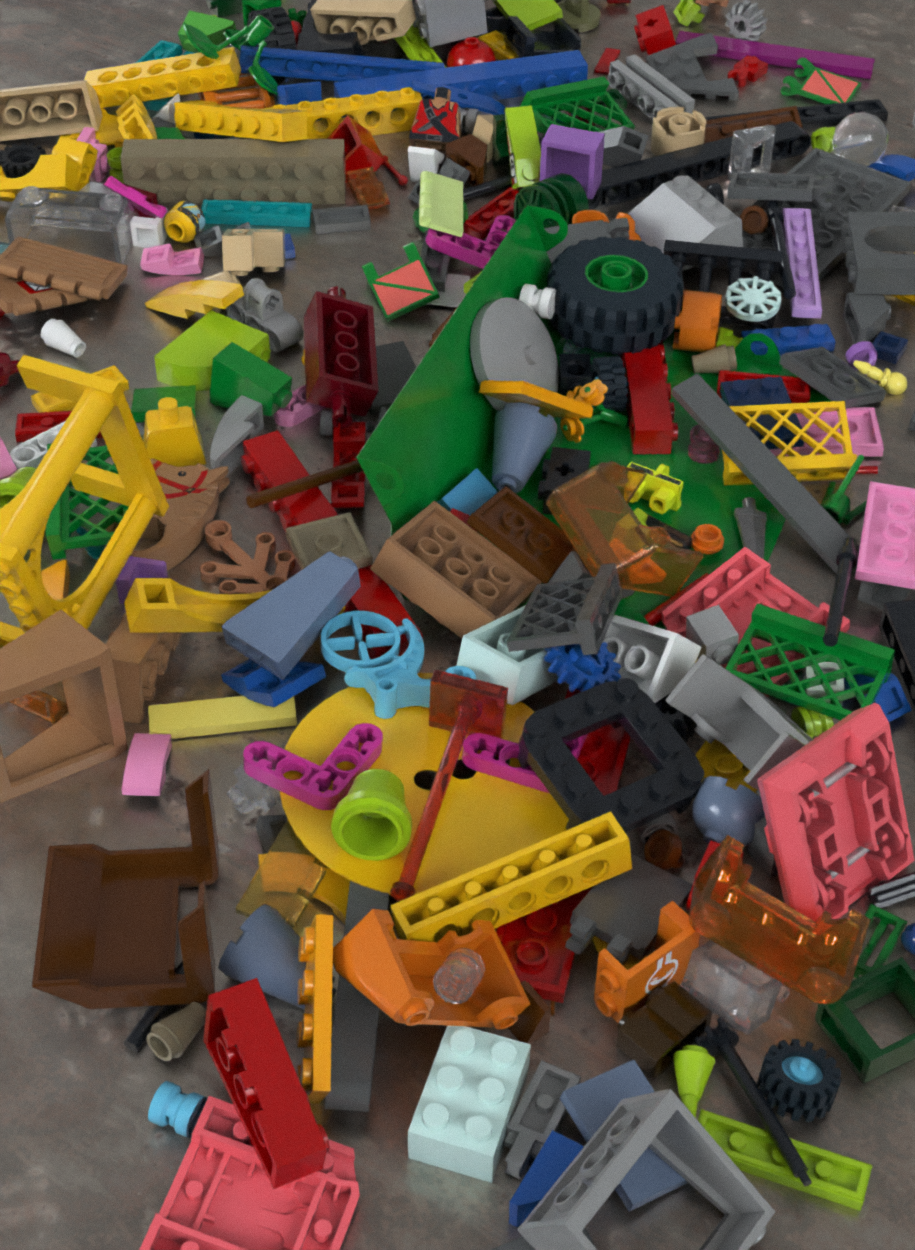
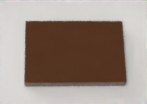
M506 486L473 512L467 521L471 527L542 583H549V580L571 551L576 552V540Z

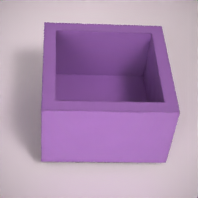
M551 124L541 142L540 182L560 173L568 174L579 181L585 190L587 198L593 199L602 179L605 134Z

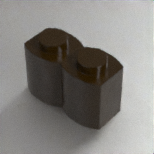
M675 981L664 988L658 986L649 994L644 1007L636 1012L633 1010L627 1012L617 1025L618 1037L616 1046L655 1078L674 1063L673 1054L676 1051L682 1050L684 1046L694 1045L693 1039L706 1033L704 1028L710 1026L713 1012Z

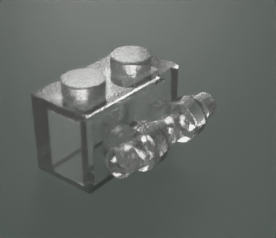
M717 937L712 938L692 951L681 987L713 1013L723 1017L734 1029L740 1030L746 1035L769 1020L776 1000L783 1003L790 994V989L782 984L783 980Z

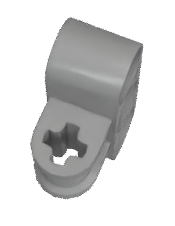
M260 278L250 280L243 290L244 296L226 308L229 318L269 334L270 350L276 353L303 339L304 333L299 321L283 310L282 294L276 289L266 287L265 282Z

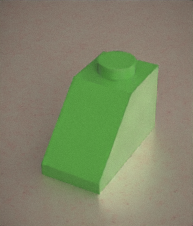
M190 10L184 20L187 25L201 30L215 45H220L227 40L223 34L226 29L237 30L235 22L232 20ZM181 26L178 36L183 50L199 53L188 39L183 26Z

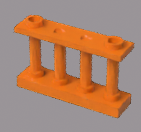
M240 73V75L248 76L239 77L237 87L197 93L199 100L212 101L220 105L225 102L258 99L225 104L224 106L264 109L275 105L273 95L269 96L268 91L261 87L251 74ZM250 86L253 87V88L241 89V90H234V91H226V92H219V93L217 92V91H220V90H228V89H235V88H242V87H250Z

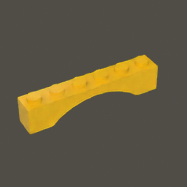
M202 100L174 102L175 124L179 130L277 142L307 139L306 111L231 107Z
M135 578L124 601L130 633L223 632L222 625L227 620L271 590L249 594H215L191 589L171 578ZM345 606L337 615L342 614L344 612Z

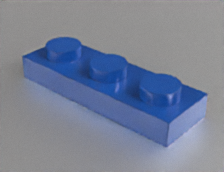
M828 324L741 331L742 338L753 333H762L768 336L778 347L780 356L789 352L824 347L828 351L833 352L836 344ZM761 341L751 343V350L755 354L764 355L767 353L768 347L765 343Z

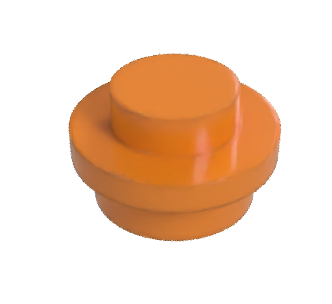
M702 524L691 535L693 539L691 546L699 553L714 554L723 548L724 537L721 530L715 525Z

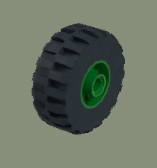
M597 237L593 240H582L575 246L570 245L565 248L552 262L548 271L547 287L557 290L555 293V312L549 320L555 330L558 329L563 338L566 340L570 339L574 345L592 349L594 352L622 354L624 352H641L645 348L651 349L657 346L661 340L664 341L674 330L675 317H678L681 311L684 290L683 276L669 255H664L659 248L646 245L643 241L628 240L625 237Z

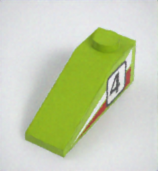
M532 106L504 109L512 188L518 191L526 186L540 182L541 148Z

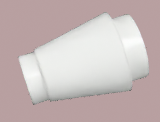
M50 319L44 324L41 330V338L44 340L45 345L72 355L75 358L80 357L84 353L86 343L63 320Z

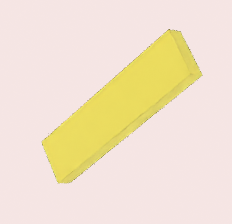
M244 696L148 706L149 733L171 734V739L297 726L294 696L276 707L254 702Z

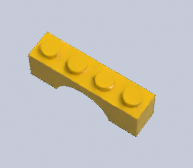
M67 154L40 155L35 167L29 173L19 178H7L2 166H0V200L12 202L15 201V198L24 197L27 200H40L41 196L65 199L66 195H77L78 162Z

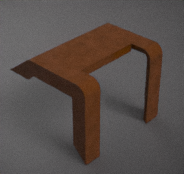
M210 769L206 770L185 788L192 847L110 851L95 844L49 846L32 988L88 1009L180 1005L192 1002L204 1003L208 1000V995L215 993V957L205 887L213 884L218 879L219 845ZM199 887L198 907L179 921L180 888ZM178 932L185 974H176Z

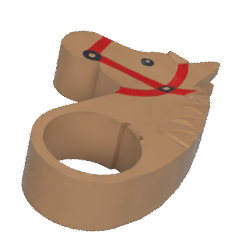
M150 459L169 508L164 517L154 514L141 538H150L159 542L150 548L133 551L130 556L164 561L167 571L184 561L203 540L206 525L212 522L215 517L219 503V494L230 484L229 478H224L229 472L228 466L209 470L199 463L195 466L177 467L156 459ZM114 522L105 530L114 532L119 524Z

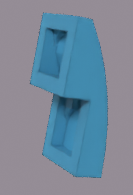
M476 468L437 503L449 512L454 508L471 515L498 491Z

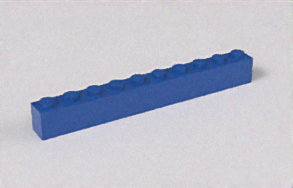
M579 50L335 82L334 98L350 97L353 94H374L378 91H397L405 87L412 88V82L415 80L434 86L446 85L489 96L495 100L525 96L527 91L587 80L588 64ZM420 92L422 99L434 100L430 95Z

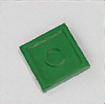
M196 385L134 389L131 413L135 423L145 422V413L149 410H157L159 400L165 397L176 399L178 407H191L196 418Z

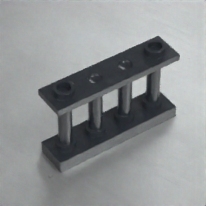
M665 240L664 255H669L673 259L681 274L682 268L685 265L698 266L700 268L698 291L709 292L711 273L714 268L727 269L729 271L728 286L741 278V273L744 271L756 272L759 274L758 279L769 282L771 275L779 274L783 251ZM732 292V294H731V296H738V295H739V294L734 293V292ZM732 301V304L736 307L738 301ZM725 305L721 306L719 323L750 326L752 329L773 328L776 315L764 321H745L731 314ZM743 308L741 309V311H743V312H745V313H749L748 311L744 310ZM762 310L759 312H754V314L763 313Z

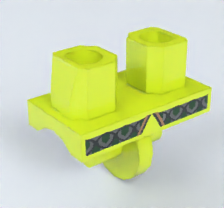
M630 462L626 468L622 498L631 503L638 502L640 498L650 501L649 507L652 511L662 515L669 509L678 511L681 507V492L684 481L669 476V466L665 464H660L655 471Z

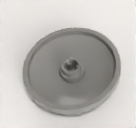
M500 298L484 305L474 319L470 336L471 359L479 385L484 380L525 381L558 393V359L549 332L539 316L527 304L515 298ZM485 395L497 411L503 410L504 406L508 404L505 401Z

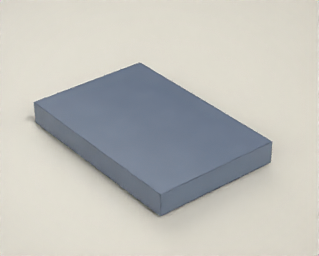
M631 1060L564 1090L560 1100L583 1138L588 1142L622 1099L654 1093L655 1091L636 1061ZM647 1147L615 1190L630 1212L688 1182Z

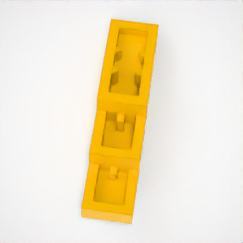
M133 94L115 111L118 115L116 120L120 125L118 127L124 139H157L154 124L141 99Z
M196 280L179 283L162 290L146 301L145 306L152 310L188 319L196 312L207 314L215 307L226 309L244 296L241 284L219 280Z

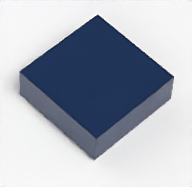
M880 331L872 344L877 351L878 359L897 364L907 349L908 340Z

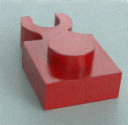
M747 55L734 65L733 70L728 72L727 79L733 78L734 81H738V87L742 88L746 85L747 80L755 82L766 74L768 63L759 60L755 56Z

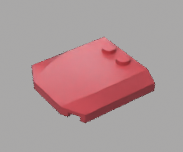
M744 547L663 610L662 622L666 630L678 633L686 638V617L719 605L739 634V644L751 623L752 612L757 603L826 626L830 606L825 602H822L819 608L771 575V564L747 547ZM843 616L840 631L846 633L850 628V620ZM755 637L751 641L755 650L772 646L771 643ZM792 650L784 652L789 662L805 658L804 654ZM777 654L760 659L765 669L782 664ZM753 661L740 664L736 669L745 674L758 671ZM728 662L725 663V664H722L721 666L724 667V668H726ZM787 673L770 677L773 684L782 686L790 679Z
M208 1096L192 1132L191 1143L160 1212L155 1214L139 1250H340L360 1196L354 1168V1148L329 1140V1149L326 1152L322 1170L273 1189L234 1105Z

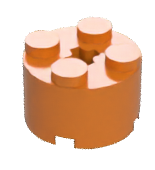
M683 290L682 310L679 316L675 317L674 329H680V332L674 333L673 350L703 353L716 348L722 294Z

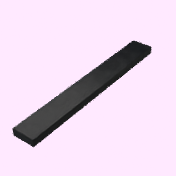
M879 99L797 107L803 129L840 126L844 119L858 112L866 115L867 123L887 121L888 111ZM738 113V114H729V115L709 116V117H705V119H706V120H711V119L724 118V117H730V116H736V115H742V114H748V113Z

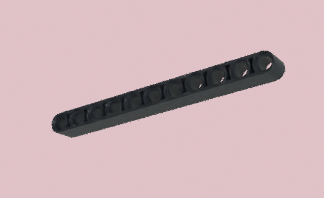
M789 121L602 170L601 184L594 198L588 199L589 210H598L649 196L660 185L672 181L677 176L688 175L698 183L733 172L795 157L809 149L812 142L811 137L797 123Z

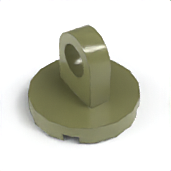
M566 0L558 5L563 11V20L572 29H578L580 33L591 31L600 23V10L595 5L590 4L589 0Z

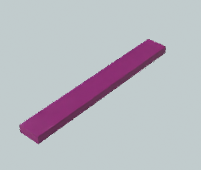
M679 31L675 42L677 45L704 34ZM714 36L718 45L717 54L708 55L734 60H742L747 55L755 56L759 60L768 63V65L804 69L803 66L796 64L797 60L803 57L808 59L817 68L838 75L871 79L875 62L873 58Z

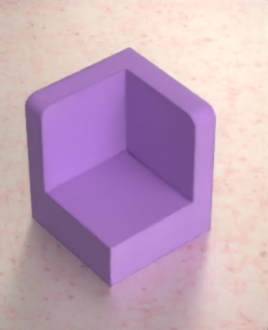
M130 556L116 580L119 603L124 604L135 578H168L166 563L160 560Z

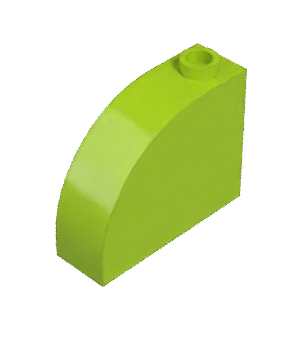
M211 310L154 356L157 380L169 386L196 385V391H209L211 388L213 357L233 342L268 362L271 355L269 334Z

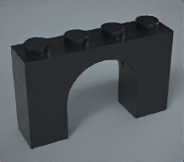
M311 0L308 3L307 15L303 19L302 31L298 35L297 50L362 56L363 51L357 32L323 34L317 31L310 10L317 0Z

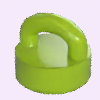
M833 126L829 128L821 127L813 132L811 135L812 148H818L829 153L834 151L837 147L836 128Z

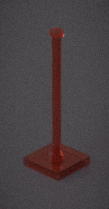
M434 670L430 681L429 726L451 731L399 880L393 883L390 891L391 896L396 900L402 901L416 893L413 886L466 735L483 733L502 739L505 729L508 687Z

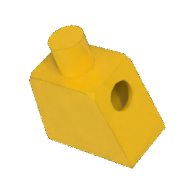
M172 397L160 399L157 410H149L145 413L143 442L150 459H156L177 467L195 466L198 463L205 465L206 458L203 439L192 408L189 406L178 407L177 400Z

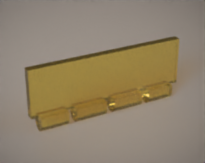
M288 820L278 834L235 910L237 914L249 917L260 906L267 904L275 908L288 924L295 928L309 905L307 899L313 898L326 875L324 868L329 867L320 862L303 845Z

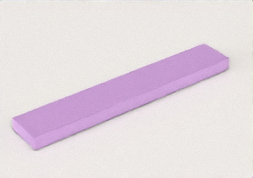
M783 208L784 221L782 227L796 289V296L790 299L791 317L821 318L822 302L811 209Z

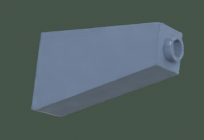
M330 551L227 620L222 625L226 644L283 680L321 635L325 624L337 616L361 587L358 567L345 556L340 558Z

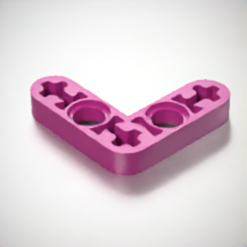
M506 215L497 216L486 241L463 233L461 238L429 228L425 242L433 250L484 269L516 220Z
M361 723L355 725L321 766L272 743L256 741L246 746L243 751L244 771L251 778L317 809L332 810L347 796L355 778L360 773L368 770L380 756L383 734L380 728L373 724ZM359 742L364 743L361 747V752H359ZM348 761L355 764L356 767L352 770L344 771L337 768L336 765L340 762ZM288 771H298L303 776L297 780H289L283 774ZM331 779L333 780V791L328 790L331 786Z
M483 733L471 734L464 740L462 760L468 768L550 793L531 766L524 769L522 767L516 768L509 766L505 762L511 758L518 759L519 744ZM588 734L565 743L572 748L571 753L576 759H578ZM496 754L499 755V760H495Z

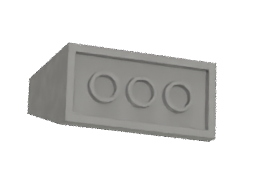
M671 1089L622 1099L517 1230L535 1250H597L582 1231L647 1147L724 1214V1217L699 1250H749L751 1246L758 1243L764 1237L767 1231L765 1226L776 1211Z

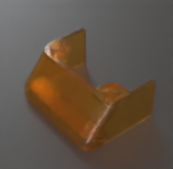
M613 461L608 463L601 462L552 491L546 501L547 506L593 577L597 576L602 564L616 563L621 588L672 597L681 590L704 557L699 551L675 547L670 540L669 533L659 526H644L638 520L628 503L647 476L643 470L621 466Z

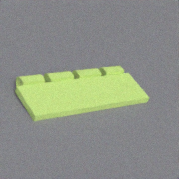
M423 171L420 174L419 224L423 227H429L430 229L462 238L463 182L433 172Z

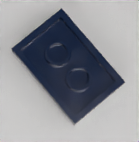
M781 377L721 382L720 385L721 397L728 406L792 403ZM792 413L788 420L802 430L796 413ZM769 414L760 415L756 420L769 431L778 423ZM783 425L774 433L776 437L787 445L796 436ZM750 426L749 429L761 441L764 436ZM799 439L793 447L804 446V441ZM769 440L764 444L768 449H780Z

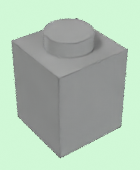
M716 605L686 617V638L701 646L698 659L704 654L719 665L729 662L738 646L739 634L721 607Z

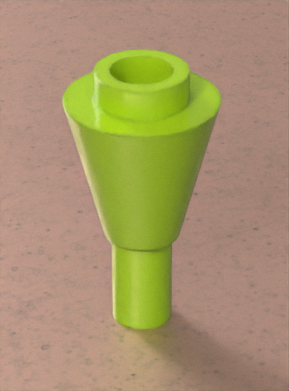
M687 1045L682 1050L676 1051L673 1054L679 1098L696 1118L698 1101L702 1097L716 1061L713 1056L708 1054L705 1048Z

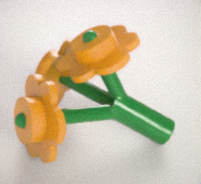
M596 379L584 386H576L574 391H568L567 397L591 405L595 414L591 419L562 418L560 423L561 430L568 441L581 442V435L584 434V425L599 420L621 427L626 426L628 422L627 415L603 406L604 394L608 391V387L601 380Z

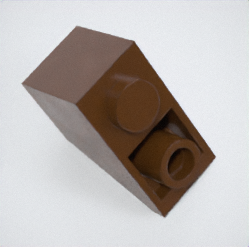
M468 134L446 144L445 160L448 158L470 171L471 173L466 182L471 186L484 183L487 171L488 145L474 135Z

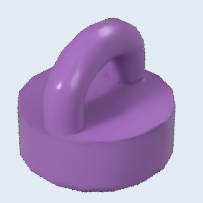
M868 341L852 345L845 354L848 364L857 371L858 369L853 365L854 361L868 362L871 366H875L878 356L874 345Z

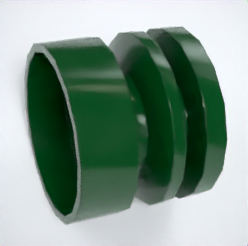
M564 173L553 175L541 182L522 188L516 194L513 204L515 220L518 219L524 208L529 205L551 209L559 213L565 219L567 225L572 224L574 214L582 210H589V202L585 190L579 181L571 175ZM551 218L545 219L543 222L544 228L559 226L558 222Z

